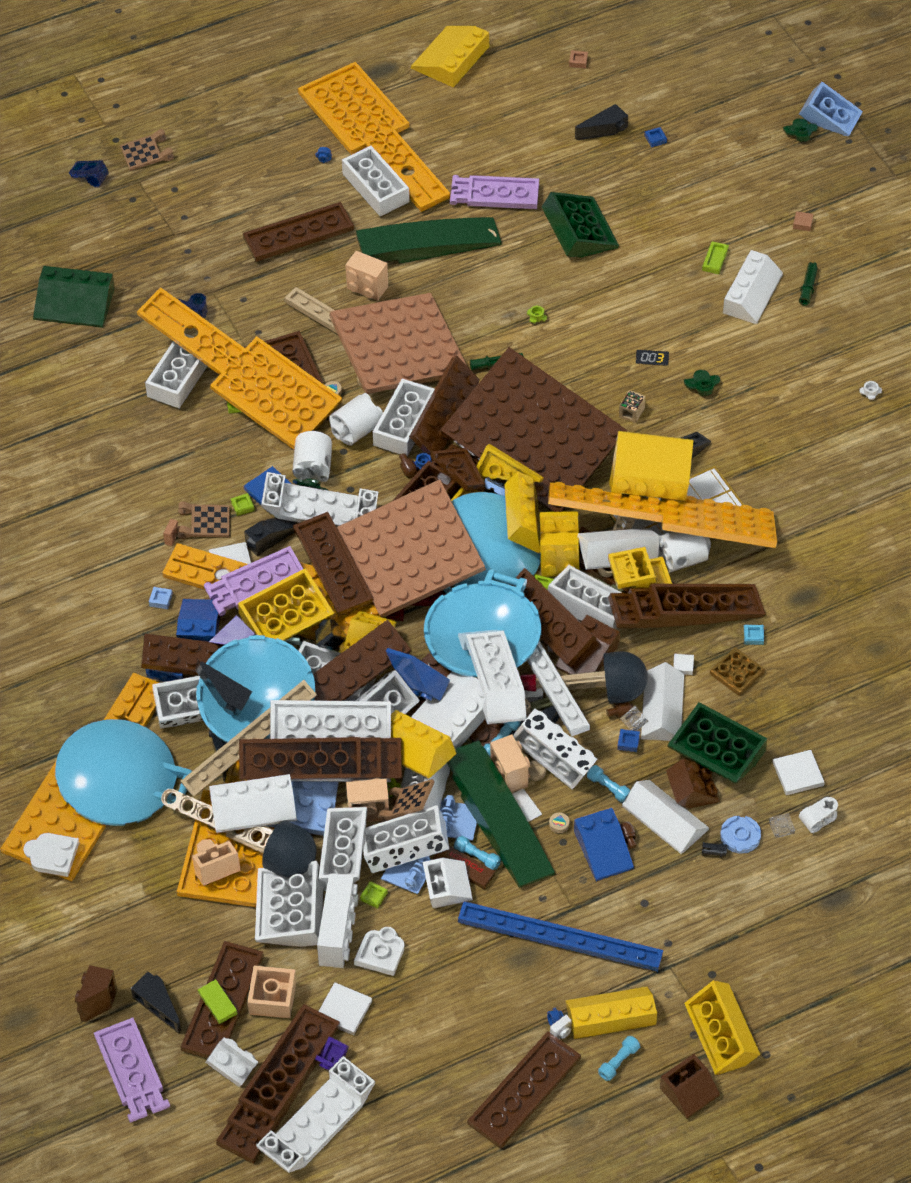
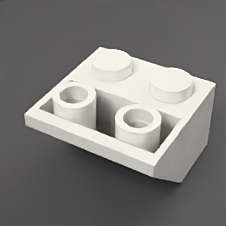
M440 858L423 862L432 908L473 900L465 861Z

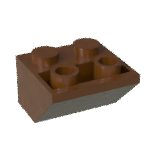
M684 758L666 770L677 804L687 808H695L720 801L711 770Z
M89 965L87 973L84 972L82 976L81 990H78L75 995V1003L78 1006L77 1013H79L82 1022H86L110 1010L118 991L113 970Z
M692 1054L669 1070L660 1079V1089L686 1119L720 1096L709 1070L695 1054Z

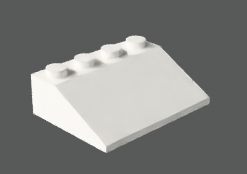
M452 671L447 676L450 682L441 700H426L411 717L450 736L454 748L457 749L484 721L483 705L485 698L477 678L464 676Z
M311 861L307 872L304 874H295L290 878L277 875L265 868H258L256 942L298 947L317 945L323 913V887L319 880L320 866L317 861Z

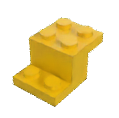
M578 511L540 512L541 576L556 577L568 565L580 570L579 538L577 537L579 534Z
M646 547L608 554V561L617 589L630 586L632 588H649L651 583L672 584L664 558L649 559Z
M359 611L351 619L346 641L341 644L339 652H344L387 619ZM389 620V622L395 628L397 622Z

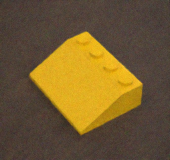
M446 26L411 65V69L454 88L489 48V32L476 26Z
M618 431L609 481L611 492L686 501L690 480L693 440Z
M306 568L238 603L240 616L256 635H263L273 639L278 638L283 641L334 615L333 610Z

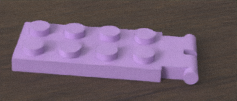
M453 175L450 204L467 203V206L537 209L539 179L471 175L470 178H459L458 175Z
M289 546L221 576L220 581L213 584L207 582L204 584V588L210 599L213 600L212 603L218 614L223 616L226 614V610L235 606L238 609L239 602L299 572L303 568Z
M134 1018L94 1032V1037L122 1105H127L130 1110V1114L127 1115L129 1122L131 1123L148 1116L147 1109H151L152 1114L169 1108L168 1099L163 1100L160 1092L163 1091V1087Z

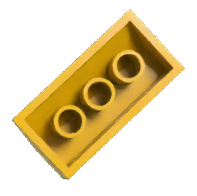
M517 471L505 483L508 539L540 553L538 500L534 480L529 475Z
M397 710L391 714V738H401V765L430 779L457 754L450 736Z
M713 980L684 1003L715 1075L744 1067L760 1055L728 983Z
M648 987L565 1000L568 1016L572 1020L571 1029L574 1039L653 1026L657 1023V1010L653 994Z

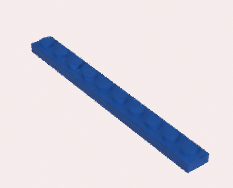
M465 901L458 917V923L657 972L663 956V950Z

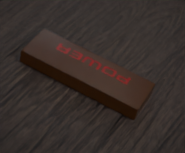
M449 846L448 850L436 853L433 857V860L447 858L465 861L469 881L482 889H485L495 876L494 870Z

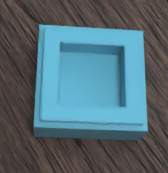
M744 625V644L764 645V626Z

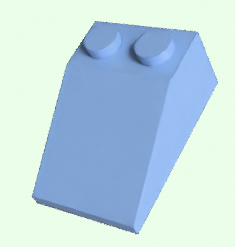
M821 82L811 92L799 115L810 123H815L819 127L848 137L863 111Z

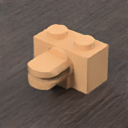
M206 839L197 844L198 853L193 855L192 859L195 874L203 886L241 871L238 853L230 841L217 845L212 840Z

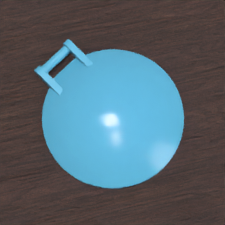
M476 492L462 495L451 501L486 568L485 571L453 585L454 587L465 583L467 585L478 584V581L485 580L490 569L496 570V573L516 578L526 568L534 576L541 562V553L532 551L508 539L505 496L488 492ZM448 587L443 591L447 594L452 591V588Z
M490 569L484 581H478V584L467 585V583L452 588V591L446 595H441L429 609L424 623L425 642L432 656L442 666L455 673L477 677L469 650L462 649L458 634L502 630L505 633L516 667L526 662L538 646L541 636L539 613L533 602H530L523 593L527 579H517L496 573V570Z
M263 635L249 636V638L236 639L225 644L206 662L207 665L253 691L243 710L237 716L226 713L224 708L219 706L201 678L197 685L196 697L201 717L207 727L218 738L229 742L268 710L271 700H280L303 680L315 692V681L307 660L296 648L278 638L273 639Z
M109 719L88 724L74 732L65 741L56 760L55 777L63 799L76 809L78 814L99 824L123 826L125 823L135 821L138 823L151 817L154 812L164 806L161 800L163 792L167 789H173L176 779H184L192 770L175 766L169 748L153 731L131 721ZM181 783L179 792L186 795L187 789ZM168 795V804L174 803L176 796Z

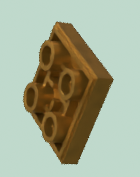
M736 647L710 670L712 677L738 696L765 673V668Z

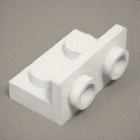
M224 1037L216 1045L205 1063L240 1087L258 1061L255 1060V1057L250 1052L243 1051L237 1047L238 1045L235 1041Z

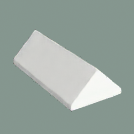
M650 528L579 533L577 535L586 569L610 567L608 554L646 547L649 559L658 558L659 535Z
M664 662L647 671L648 681L644 689L641 739L671 741L682 725L684 674Z
M650 780L636 781L622 804L623 808L681 855L709 830L708 826L683 806L677 804L673 798Z

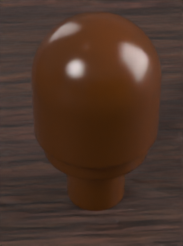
M405 453L401 454L399 458L403 474L409 478L414 477L417 474L415 462L408 458Z
M631 702L616 703L613 705V708L606 709V714L608 717L616 716L617 718L630 716L634 711V707Z
M622 822L620 827L629 849H634L637 846L635 843L636 832L634 827L629 822Z

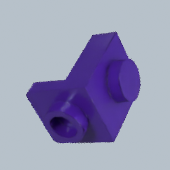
M328 1037L321 1055H317L315 1059L320 1061L319 1066L330 1070L343 1056L345 1057L349 1046L332 1037Z

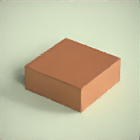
M571 50L569 67L586 69L588 52Z
M796 211L793 229L810 231L814 214Z
M170 519L163 532L166 545L172 546L178 536L179 526L177 520Z

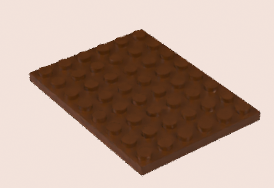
M508 347L441 429L442 434L462 448H466L470 454L479 460L486 446L491 444L544 477L542 482H534L537 500L551 512H563L566 507L548 504L550 483L562 482L569 486H584L616 447L618 431L627 432V429L510 347Z

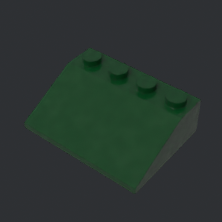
M550 192L542 205V209L566 256L582 258L619 247L594 197Z
M43 266L38 283L33 320L103 328L115 289L113 273Z
M698 702L667 747L737 784L756 766L766 752L767 738Z

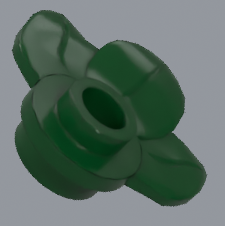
M803 118L794 119L793 125L783 127L786 134L795 135L796 139L801 142L808 141L812 133L818 129L817 124H808L807 120Z
M701 369L694 372L693 378L684 379V385L689 389L697 390L701 396L711 395L714 386L720 383L719 375L710 376L709 372Z
M293 479L292 481L299 486L328 490L321 487V482L316 479Z

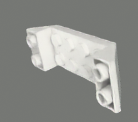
M270 472L266 474L261 506L278 519L303 522L329 512L337 528L376 509L378 491L360 488L359 494L356 496L284 483L285 475Z
M486 630L459 633L458 637L462 649L469 650L485 698L483 712L487 724L526 720L524 688L504 631Z
M344 1056L329 1070L330 1079L276 1134L270 1131L256 1145L259 1150L288 1173L304 1168L362 1108L375 1084L372 1078Z

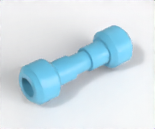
M505 722L499 734L491 742L508 736L512 731H516L520 726V722ZM488 743L484 745V749L490 757V744Z
M598 765L592 766L587 772L588 779L592 782H599L601 785L609 788L615 794V799L621 803L625 801L631 791L625 785L620 786L616 782L611 781L609 777L603 774V769Z
M463 835L459 836L454 843V849L477 857L478 860L484 862L485 866L492 870H496L501 863L500 856L495 853L488 854L477 849Z
M627 1036L622 1042L623 1047L618 1051V1054L608 1063H603L598 1068V1073L604 1080L611 1081L616 1075V1069L621 1065V1062L630 1054H635L639 1050L640 1043L635 1037Z

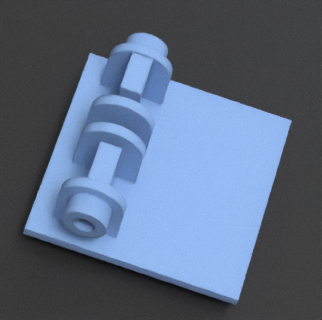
M447 795L444 800H441L440 807L446 823L447 837L458 838L463 835L470 841H473L477 824L476 820L465 804L456 803L452 795Z
M429 856L388 868L381 879L418 894L426 881L423 862L430 861L431 859Z

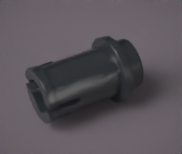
M703 842L702 848L711 849H702V855H714L722 858V856L727 854V844H723V842L721 844Z

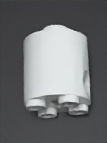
M367 393L358 395L330 415L331 431L338 440L347 445H353L374 430L383 412L380 407L374 405Z
M306 431L296 437L292 471L297 479L305 480L311 478L320 482L328 481L332 453V441L328 435L317 431Z
M670 532L659 536L658 558H664L668 573L707 561L711 542L709 537Z

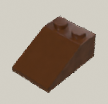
M586 615L581 623L596 637V640L571 667L559 658L555 668L568 675L599 672L604 666V653L614 652L619 646L620 632Z

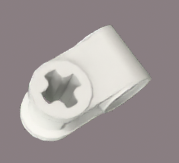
M825 797L812 806L803 809L799 814V819L811 833H815L836 820L838 803L832 797Z

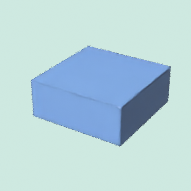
M153 587L149 606L168 609L173 595L172 590Z

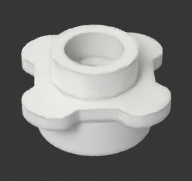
M868 381L864 384V388H860V393L866 395L870 400H874L875 396L882 392V389L874 381Z

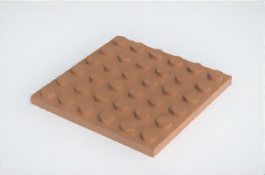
M431 293L330 311L329 317L367 394L396 389L401 379L418 384L440 380L451 358L454 356H458L465 363Z
M437 480L337 527L373 596V603L382 618L486 570L441 480Z

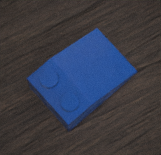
M183 599L177 623V638L209 642L218 634L220 615L212 603L213 600Z
M387 648L386 653L394 669L416 697L421 695L422 698L428 701H432V699L441 700L450 679L412 655Z
M613 808L574 819V834L595 881L634 869Z

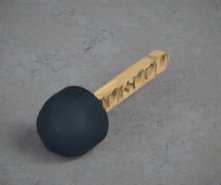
M623 651L604 653V671L560 676L568 690L606 686L609 704L629 702L636 699L642 694L648 681V673L643 661L636 655ZM536 678V689L543 688Z
M167 789L163 792L161 800L164 805L215 828L212 806L174 789ZM175 794V802L168 804V795ZM192 801V810L185 811L184 804ZM204 809L210 810V816L207 819H202L201 812ZM287 820L280 822L274 830L266 826L245 828L242 834H237L235 830L225 831L227 833L226 837L262 852L263 868L277 875L289 878L295 874L302 875L307 872L308 865L311 861H315L316 844L313 837L305 829ZM260 831L262 839L259 842H254V833Z

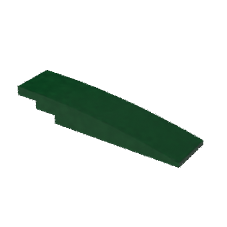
M493 217L427 220L356 230L361 253L376 259L380 258L383 262L398 260V264L502 245ZM488 229L493 230L496 233L497 237H495Z
M480 741L455 749L457 754L447 764L453 772L452 779L461 791V799L497 855L501 857V861L517 886L521 888L554 875L555 872L530 824Z

